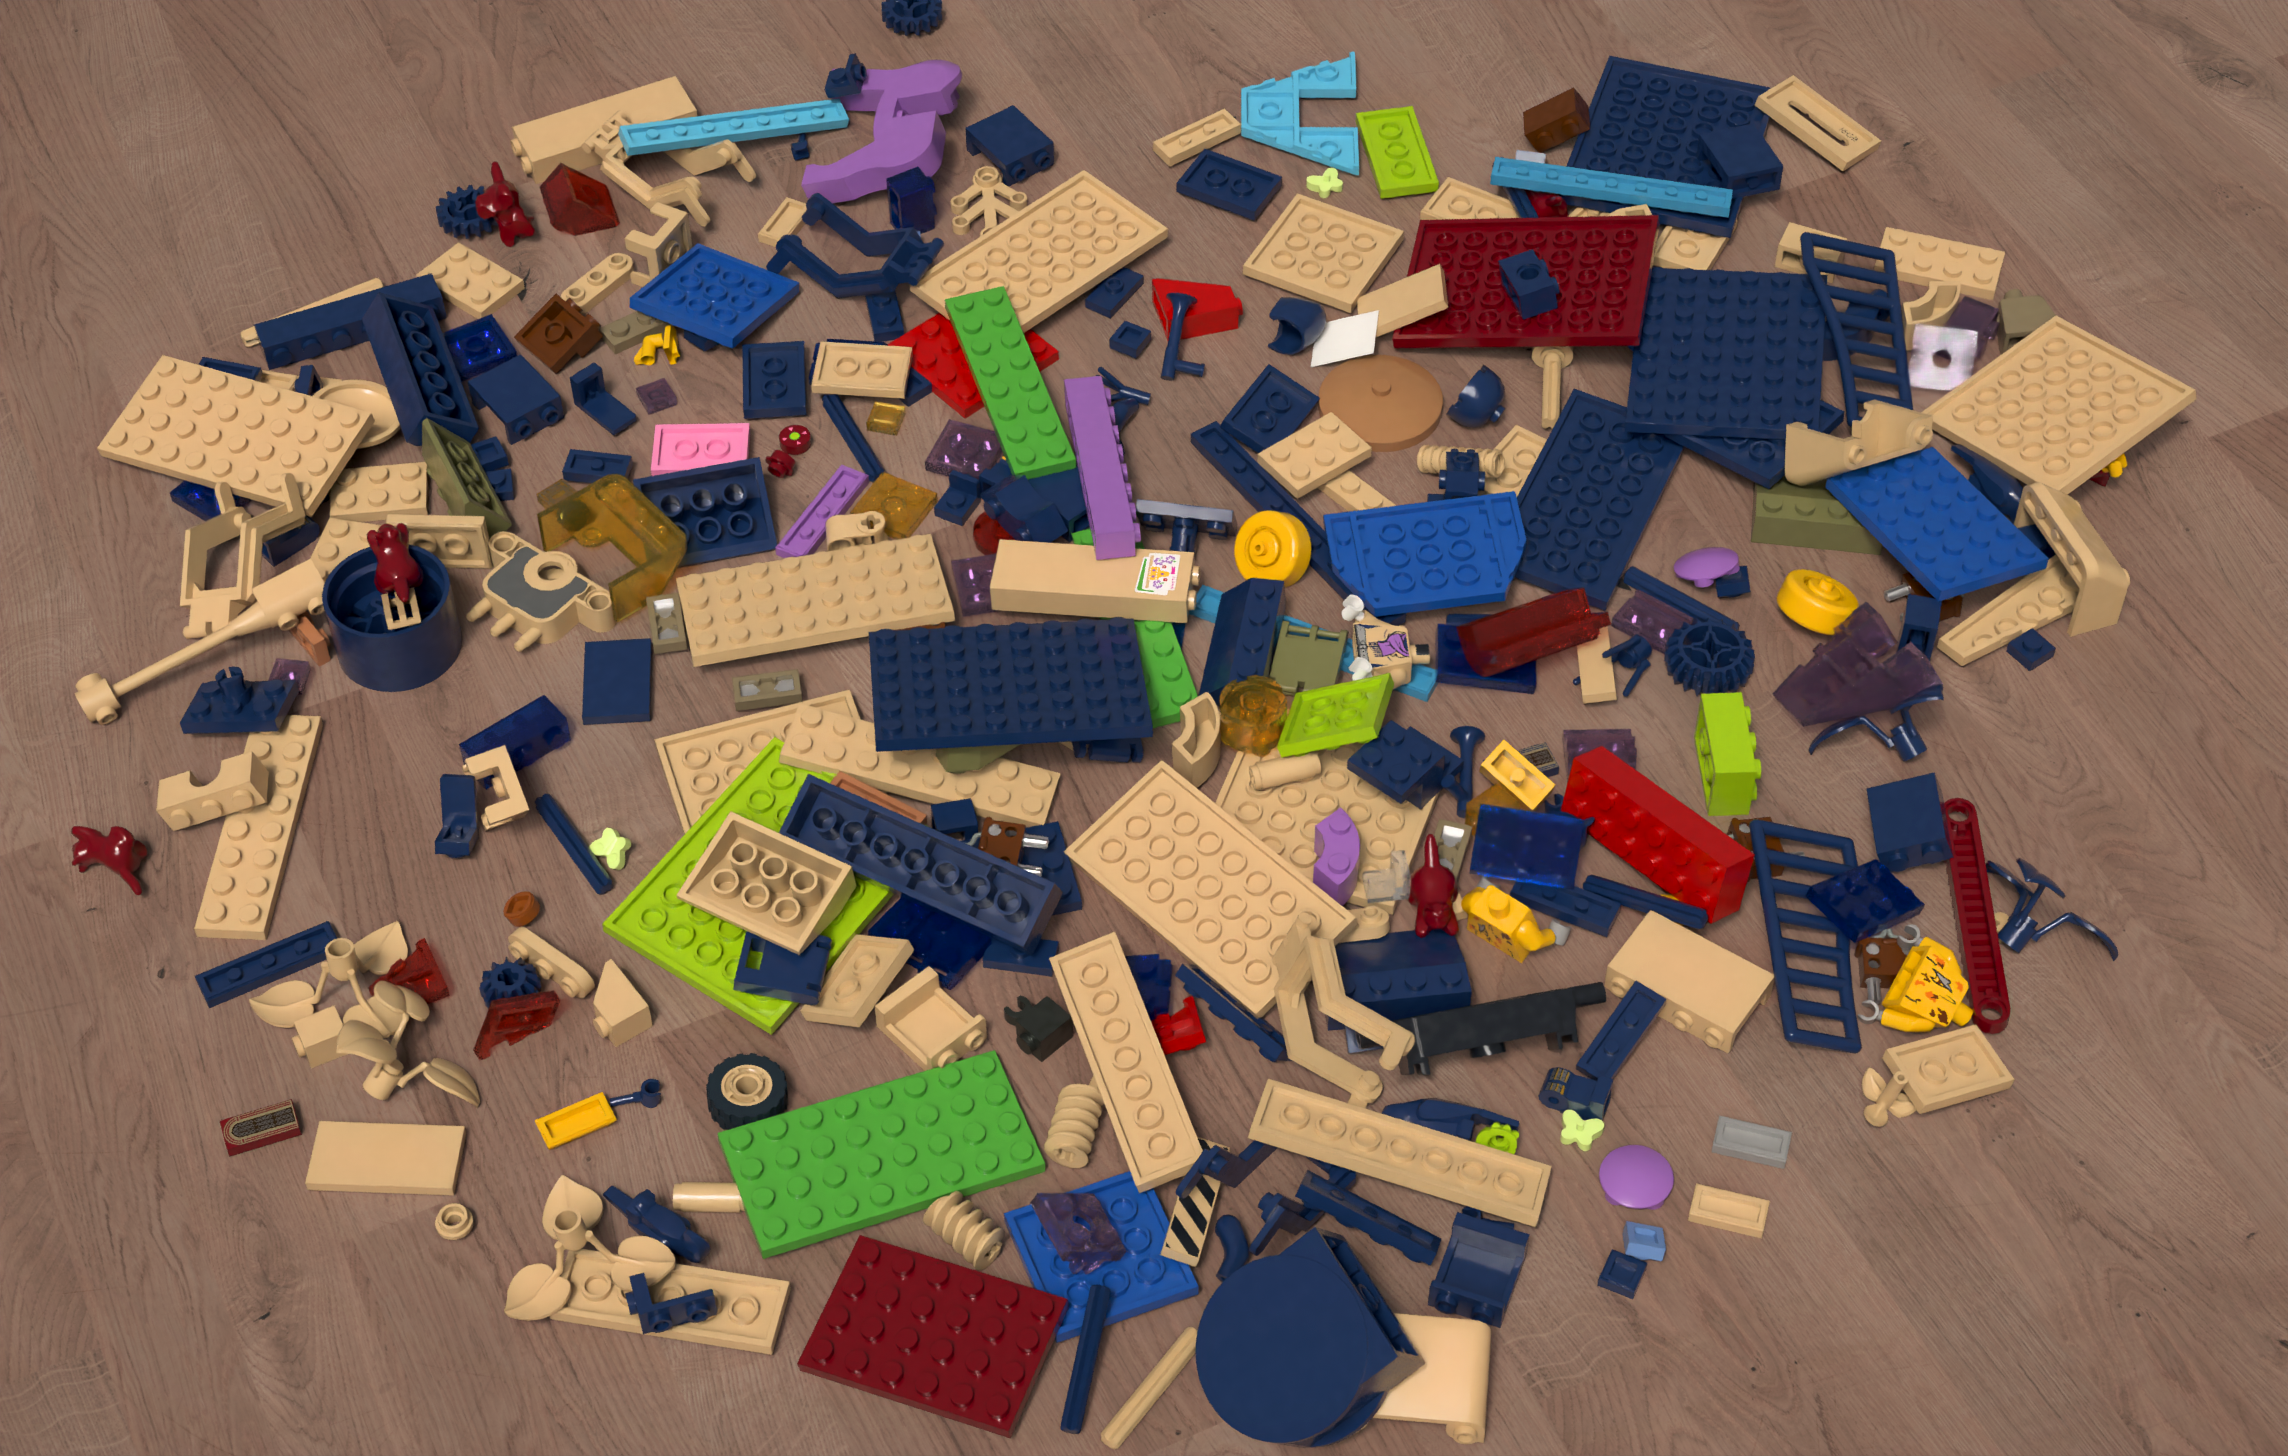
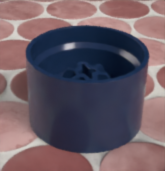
M409 545L410 555L422 568L424 577L422 584L414 588L421 617L419 624L388 630L381 598L382 593L377 590L374 583L378 562L370 547L345 558L332 570L326 579L322 592V602L339 664L351 680L363 687L382 692H401L424 686L443 675L453 665L460 653L462 631L448 572L444 564L434 554L423 548ZM396 591L388 594L389 599L395 598L394 592ZM405 604L406 618L413 617L411 604ZM392 607L393 621L400 620L397 607Z

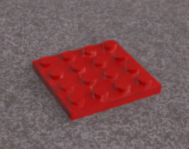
M941 313L936 314L886 345L912 347L911 367L931 382L932 392L963 418L966 419L985 407L951 321ZM1029 329L1024 333L1039 372L1059 360V351L1033 330Z

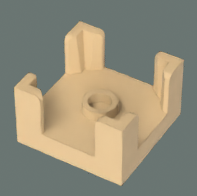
M656 202L650 209V213L668 219L654 236L632 230L625 237L626 249L647 257L650 276L632 271L630 276L633 284L644 287L692 248L687 212Z
M505 745L465 759L466 764L461 767L464 775H473L476 780L494 775L495 778L491 779L498 798H503V801L487 806L484 810L485 813L481 815L480 818L485 831L526 816L529 807Z

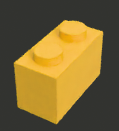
M1505 740L1495 748L1480 766L1479 772L1529 816L1539 808L1555 788V784Z

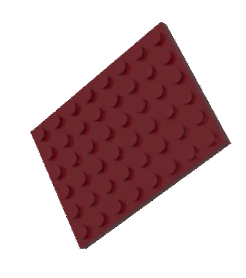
M1659 215L1420 220L1407 277L1440 264L1445 275L1448 308L1394 330L1393 346L1394 348L1639 346L1660 225ZM1533 249L1538 259H1544L1550 278L1553 276L1556 278L1560 294L1556 295L1558 308L1523 320L1502 286L1498 261Z

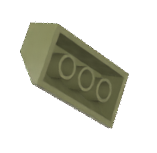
M428 418L422 421V456L428 466L426 469L427 473L435 480L438 486L437 493L449 508L447 510L449 516H485L489 539L498 532H505L512 526V523L470 443Z

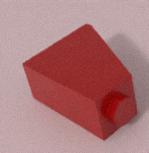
M1161 278L1152 279V303L1167 341L1173 317L1172 303L1166 298L1168 293L1187 294L1195 297L1198 301L1196 304L1191 305L1185 314L1180 340L1238 329L1239 316L1243 314V308L1240 298H1235L1231 286Z

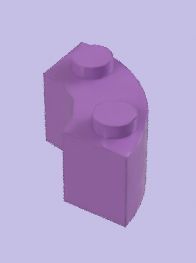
M1340 807L1315 825L1314 852L1320 859L1314 864L1313 883L1341 906H1344L1353 894L1358 881L1360 840L1352 819Z

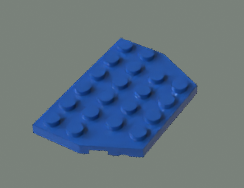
M1515 491L1323 515V524L1333 573L1354 595L1363 601L1364 606L1375 617L1505 601L1526 549V535Z

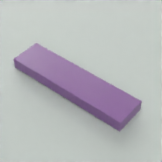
M841 465L775 547L776 555L787 558L814 554L826 538V521L832 516L844 515L869 484V475Z

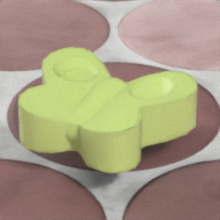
M1328 168L1322 176L1312 175L1307 177L1306 186L1309 190L1318 192L1321 198H1327L1331 191H1342L1343 181L1338 179V171L1335 168Z
M606 828L602 833V838L592 842L589 848L595 856L607 857L609 868L621 870L625 865V852L631 847V841L628 838L620 837L617 830Z
M1565 1110L1563 1112L1561 1143L1568 1145L1576 1142L1581 1150H1590L1592 1141L1599 1138L1604 1131L1603 1121L1596 1118L1584 1121L1573 1110Z

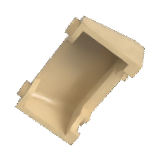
M1871 400L1864 402V409L1867 412L1862 420L1852 421V436L1844 439L1808 429L1807 424L1801 422L1787 424L1785 477L1792 484L1806 486L1925 448L1932 439L1933 416L1882 401Z
M1393 1313L1425 1364L1388 1391L1383 1404L1373 1418L1446 1424L1447 1434L1457 1443H1484L1491 1346L1490 1327L1486 1323L1477 1320Z

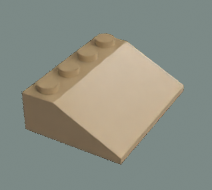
M730 811L676 896L681 901L800 955L840 914L857 885L852 866Z

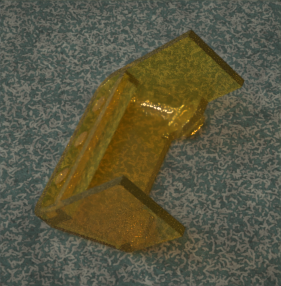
M619 474L606 475L537 514L542 547L545 552L552 551L573 538L581 546L587 548L598 547L610 541L636 566L633 570L608 583L614 619L617 623L647 606L646 597L663 595L687 551L685 533L626 477Z

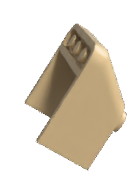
M2041 482L2024 486L2014 525L2020 528L2036 524L2080 588L2067 631L2069 636L2117 624L2127 588L2130 585V577L2127 570L2120 566L2083 513L2077 500Z

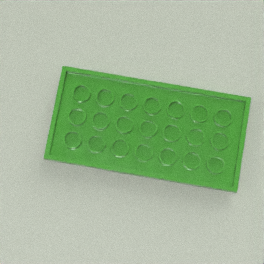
M995 1050L946 1064L942 1069L936 1067L717 1133L719 1145L733 1182L738 1187L745 1214L763 1259L927 1209L938 1198L946 1195L949 1196L955 1191H960L963 1197L1045 1172L1044 1159Z

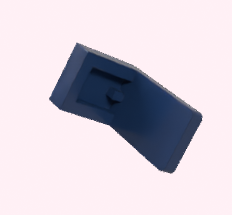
M593 362L570 377L574 404L612 435L619 433L636 422V414L605 390L602 368Z
M443 774L440 778L443 827L435 840V854H446L451 858H460L465 855L470 856L479 839L476 779L473 775Z
M640 1273L629 1276L632 1291L625 1293L630 1315L638 1314L643 1334L664 1332L673 1326L688 1322H702L718 1313L712 1289L652 1304L645 1274Z

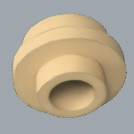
M457 1203L444 1206L439 1211L435 1221L438 1234L448 1240H457L465 1237L472 1230L474 1224L470 1210ZM453 1222H460L457 1225L450 1226Z

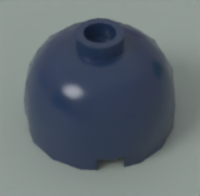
M1483 365L1459 394L1457 403L1455 405L1452 404L1446 415L1460 425L1469 428L1482 427L1489 420L1495 423L1506 409L1501 405L1505 397V387L1501 379L1491 369Z

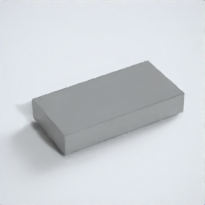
M1719 1115L1711 1152L1784 1169L1792 1132Z

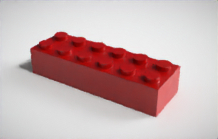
M1597 747L1573 758L1561 807L1562 812L1576 816L1581 822L1586 818L1594 817L1595 821L1587 829V833L1679 901L1705 909L1709 915L1708 922L1710 924L1739 910L1755 854L1605 747Z

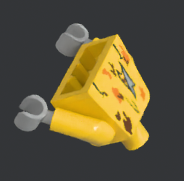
M1483 875L1476 888L1472 889L1462 899V909L1469 914L1467 930L1520 963L1525 960L1531 951L1551 946L1554 943L1563 946L1572 928L1561 925L1560 921L1552 919L1549 928L1540 930L1532 911L1526 905L1499 890L1501 885L1493 884L1486 875Z
M1906 925L1904 931L1912 935L1914 939L1907 940L1903 936L1898 935V945L1904 950H1910L1881 1004L1886 1009L1884 1011L1879 1010L1876 1002L1865 1000L1862 1002V1005L1871 1007L1875 1014L1872 1017L1858 1014V1019L1864 1024H1872L1879 1020L1881 1025L1903 1032H1930L1934 1027L1946 1028L1951 1021L1960 1027L1964 1026L1971 1019L1973 1010L1962 1002L1969 986L1968 982L1961 976L1962 971L1953 951L1929 937H1920V930L1916 925Z

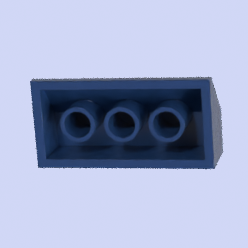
M1250 578L1221 595L1199 696L1208 692L1217 706L1256 710L1259 702L1265 703L1270 683L1269 675L1286 609L1284 581Z

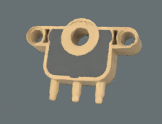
M498 532L489 539L488 545L494 569L484 578L482 586L485 597L466 614L468 621L474 622L489 611L492 616L499 619L490 629L492 636L498 637L510 627L523 634L514 644V648L518 652L528 648L534 642L540 644L556 642L579 622L596 632H607L616 626L617 615L612 594L578 573L576 562L570 555L560 551L543 552L510 532ZM547 566H558L561 569L553 568L544 571L543 568Z

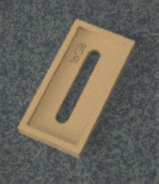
M1794 75L1758 96L1755 103L1756 107L1842 171H1845L1878 150L1881 143L1879 138ZM1789 105L1796 107L1804 114L1808 113L1809 118H1811L1813 121H1815L1817 124H1819L1821 127H1823L1825 130H1827L1840 141L1844 140L1846 146H1843L1836 142L1834 139H1832L1830 136H1828L1826 133H1824L1822 130H1820L1818 127H1816L1814 124H1812L1810 121H1808L1806 118H1804L1802 115H1800L1798 112L1792 109Z

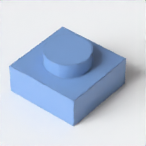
M1626 1221L1622 1233L1625 1254L1640 1260L1652 1259L1662 1261L1666 1251L1663 1228Z

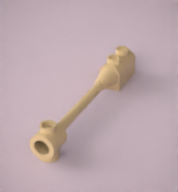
M310 558L252 588L251 590L257 602L231 621L230 625L112 686L106 678L102 679L100 674H89L76 683L78 692L75 693V696L90 722L97 720L100 725L111 723L118 716L115 710L122 707L118 697L237 635L240 637L277 626L282 631L290 630L299 623L298 615L308 610L311 615L323 613L325 610L322 602V592L325 583Z

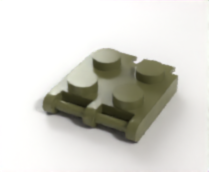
M1283 621L1269 675L1270 683H1274V693L1295 696L1299 692V687H1302L1303 691L1337 684L1349 631L1342 629L1340 632L1320 630L1319 626L1312 625L1311 628L1290 625L1289 621ZM1289 632L1309 634V637L1291 635ZM1318 636L1329 637V638H1335V639H1339V640H1338V641H1331V640L1318 639Z

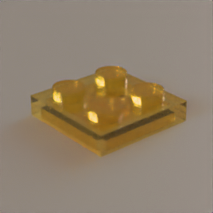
M882 472L851 510L850 514L868 511L879 512L885 518L884 532L887 536L896 540L909 538L937 504L938 497L936 492ZM870 520L871 529H874L873 521Z

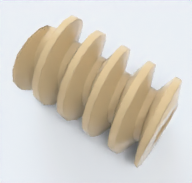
M1071 1084L1062 1088L1059 1092L1055 1114L1052 1116L1048 1138L1044 1144L1046 1154L1054 1162L1069 1168H1081L1088 1163L1087 1155L1092 1150L1091 1142L1095 1139V1130L1099 1125L1098 1118L1102 1114L1101 1106L1104 1104L1101 1093L1097 1088L1086 1084Z
M955 1191L949 1196L946 1195L938 1198L925 1212L923 1217L924 1224L930 1226L935 1234L942 1236L946 1244L952 1245L955 1252L963 1254L964 1259L969 1263H973L976 1270L986 1269L994 1262L1001 1251V1241L1005 1234L1004 1229L998 1227L992 1231L994 1221L991 1218L982 1221L984 1213L981 1209L972 1211V1201L966 1200L961 1203L963 1194L960 1191Z

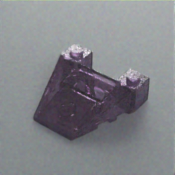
M1865 602L1855 609L1848 618L1833 628L1835 634L1825 645L1819 643L1812 650L1815 656L1805 667L1799 664L1772 694L1804 727L1890 710L1922 689L1942 683L1926 655L1911 642L1881 664L1876 660V658L1883 656L1898 642L1881 614L1869 603Z

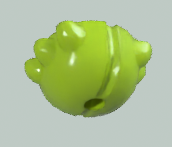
M1494 1122L1493 1125L1490 1127L1486 1126L1477 1134L1476 1143L1515 1154L1517 1139L1520 1134L1517 1130H1512L1508 1124L1503 1125L1499 1122Z

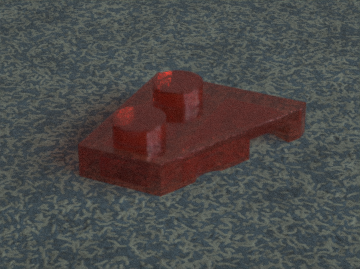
M425 938L415 944L416 950L405 961L402 959L397 960L390 967L387 974L380 976L368 987L371 997L374 996V986L379 981H387L394 985L406 987L420 995L427 1004L450 996L445 980Z
M553 990L492 1000L473 1049L478 1059L483 1060L490 1057L489 1049L505 1040L509 1046H512L523 1040L526 1036L551 1026L561 1001L556 992Z

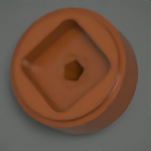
M527 891L520 892L507 901L503 913L513 926H524L538 915L540 903L532 893Z

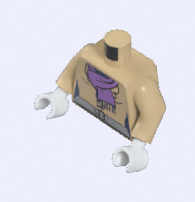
M1349 595L1343 601V606L1345 607L1342 610L1343 619L1352 621L1355 618L1352 634L1354 661L1349 666V670L1355 672L1352 675L1353 681L1390 673L1394 682V690L1411 681L1412 665L1430 663L1429 645H1410L1407 628L1381 621L1368 611L1363 610L1364 603L1356 595Z

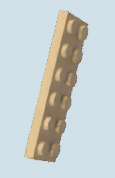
M587 1249L569 1250L563 1273L560 1277L569 1281L572 1289L566 1304L559 1311L551 1315L550 1319L643 1334L638 1314L630 1315L625 1295L628 1291L618 1288L611 1278V1268L615 1263L610 1262L600 1251ZM675 1264L674 1269L657 1284L648 1288L652 1304L712 1289L718 1313L702 1322H688L673 1326L664 1332H650L645 1335L770 1355L774 1351L791 1291L790 1281Z

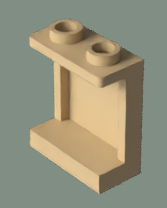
M930 966L874 1006L877 1027L924 1071L936 1067L942 1069L946 1064L956 1062L970 1050L973 1051L979 1048L987 1038L986 1019L981 1014L973 1018L939 987L938 974Z

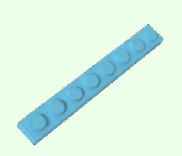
M831 99L625 125L619 127L618 135L627 156L707 146L726 139L731 142L846 128L849 118L840 99Z

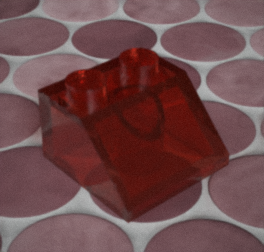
M560 163L539 187L543 203L550 218L549 221L558 231H565L578 236L614 228L620 223L607 185L565 164Z

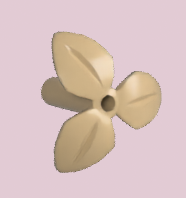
M1869 1067L1865 1071L1862 1079L1863 1093L1868 1099L1876 1102V1104L1866 1106L1863 1113L1866 1120L1873 1126L1881 1127L1888 1123L1887 1110L1898 1118L1909 1116L1917 1111L1908 1096L1900 1093L1908 1082V1076L1904 1072L1897 1071L1886 1086L1883 1078L1873 1068Z

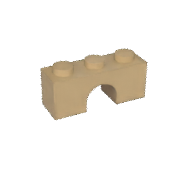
M253 751L222 760L218 776L205 786H202L191 771L159 780L156 811L169 827L176 831L266 803L269 772Z

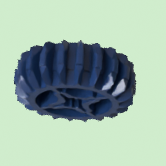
M1709 617L1705 622L1695 618L1692 625L1684 622L1680 629H1674L1669 641L1666 643L1664 661L1667 666L1668 675L1673 676L1674 685L1683 684L1684 692L1692 689L1695 690L1696 696L1700 693H1727L1728 691L1736 693L1739 686L1745 687L1748 678L1753 673L1755 650L1752 649V640L1746 639L1745 631H1736L1735 623L1726 626L1723 623V619L1716 623L1712 622Z

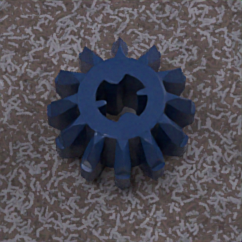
M506 956L503 964L499 965L492 962L491 971H483V982L480 983L479 990L489 1011L495 1010L499 1017L510 1012L515 1018L517 1011L523 1010L529 1013L530 1004L538 1003L542 985L533 964L526 965L521 957L512 963Z

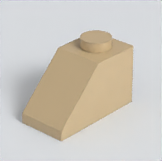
M612 959L605 962L593 1001L596 1018L593 1019V1024L602 1038L608 1037L614 1046L618 1047L653 1025L649 1005Z

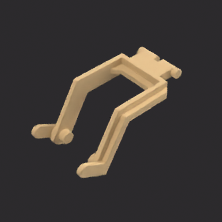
M617 111L602 125V129H598L582 144L585 152L591 153L594 151L603 158L600 170L648 209H651L656 202L671 207L684 204L699 225L706 226L710 222V217L698 201L702 193L700 191L701 183L697 178L685 177L652 188L624 166V163L632 155L627 156L618 135L619 127L640 123H628L626 121L627 116L623 111ZM647 116L641 123L656 121ZM728 139L696 150L684 148L663 151L694 176L733 163L744 180L752 182L756 178L755 171L735 142L732 143Z
M285 473L280 477L285 503L253 518L243 507L235 506L229 484L227 482H218L215 485V494L221 514L185 530L180 606L190 609L189 626H185L183 629V635L186 639L206 637L230 625L231 621L238 617L242 610L257 602L251 589L260 585L263 543L304 524L305 511L295 477L292 473ZM240 535L237 586L204 590L207 550Z
M1301 912L1288 931L1287 937L1283 939L1272 957V963L1277 966L1279 980L1274 987L1287 1055L1294 1062L1350 1092L1351 1095L1347 1103L1366 1108L1367 1103L1375 1102L1381 1094L1382 1082L1375 1072L1364 1071L1314 1043L1304 991L1311 980L1313 981L1319 1011L1383 1046L1384 1049L1379 1058V1063L1384 1069L1394 1070L1401 1057L1406 1056L1412 1049L1415 1037L1412 1032L1345 995L1333 939L1311 936L1309 925L1312 922V917L1308 913Z

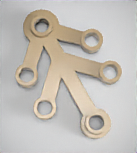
M991 166L981 167L977 169L973 176V185L962 194L954 196L950 201L952 213L958 215L952 219V230L957 235L967 234L970 231V223L984 213L985 228L980 232V236L997 226L996 212L1008 219L1027 207V195L1003 184L1002 177L996 168ZM994 192L1010 200V206L995 198ZM982 193L983 198L969 209L968 203Z

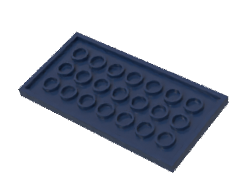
M1573 389L1517 496L1526 535V549L1514 578L1606 611L1685 447L1666 438L1665 434L1625 432L1627 407Z

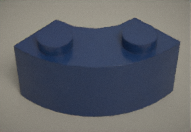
M1009 475L980 494L985 502L983 506L986 514L991 519H996L1014 540L1051 543L1068 531L1055 503L1047 501L1040 496L1031 486L1025 475Z

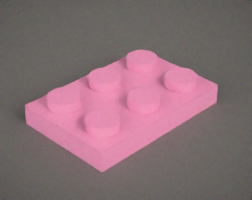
M750 424L655 425L651 475L655 476L748 459Z

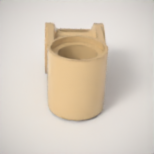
M868 511L865 513L830 517L825 523L827 551L872 544L871 536H874L875 543L888 540V536L884 532L886 524L884 516L876 511ZM870 520L873 521L874 529H871Z

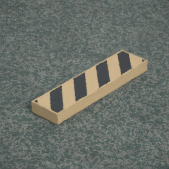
M1197 1137L1203 1151L1204 1149L1210 1150L1215 1145L1227 1151L1230 1150V1147ZM1203 1175L1186 1198L1181 1199L1177 1195L1160 1253L1161 1256L1194 1267L1197 1266L1220 1181Z

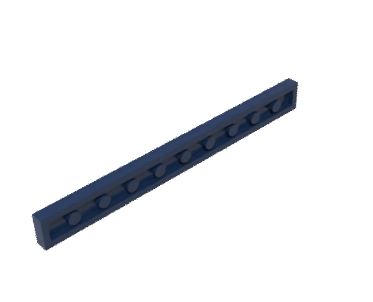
M1217 421L1191 433L1190 442L1258 512L1272 510L1289 513L1298 518L1306 527L1311 540L1309 565L1343 600L1349 595H1354L1332 571L1325 531L1229 433L1220 428V424ZM1364 606L1363 610H1366L1370 613V611ZM1406 613L1378 616L1376 618L1391 625L1399 626L1405 623Z

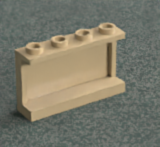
M1650 910L1607 966L1604 986L1614 995L1624 998L1637 980L1667 999L1666 1005L1658 1015L1659 1017L1672 1023L1677 1029L1687 1031L1702 1039L1710 1047L1729 1053L1733 1048L1735 1036L1760 1003L1764 1006L1771 997L1774 974Z

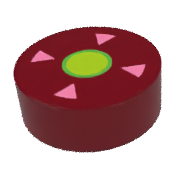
M801 425L785 427L779 434L782 451L790 455H799L806 452L811 446L809 430Z

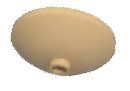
M343 380L331 383L313 395V397L372 413L375 422L357 449L381 444L393 437L401 427L387 388L378 383L366 380Z

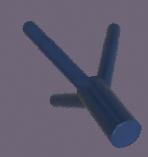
M1103 367L1098 368V372L1104 376L1102 377L1103 385L1119 392L1111 395V402L1123 398H1134L1138 403L1149 404L1151 393L1124 386Z

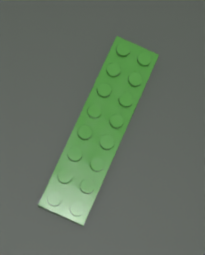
M1004 286L945 299V309L1012 475H1025L1027 479H1032L1076 468L1075 455Z
M1090 529L1071 533L1073 544L1093 546ZM1142 540L1135 543V548L1145 549ZM1099 617L1100 620H1110V619H1111V618ZM1134 620L1153 728L1179 722L1180 706L1198 697L1172 623Z

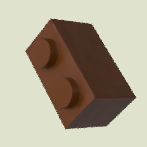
M1574 87L1523 112L1525 137L1538 153H1542L1590 130L1588 105Z

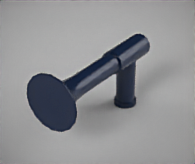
M1168 293L1166 298L1172 303L1173 317L1161 378L1173 381L1176 371L1202 377L1205 364L1178 360L1185 314L1188 308L1198 301L1195 297L1187 294Z
M1460 726L1453 729L1450 733L1451 740L1459 744L1460 758L1464 760L1463 770L1459 775V783L1453 775L1448 774L1442 778L1441 785L1457 800V816L1469 818L1472 816L1473 754L1475 746L1485 740V733L1474 726Z

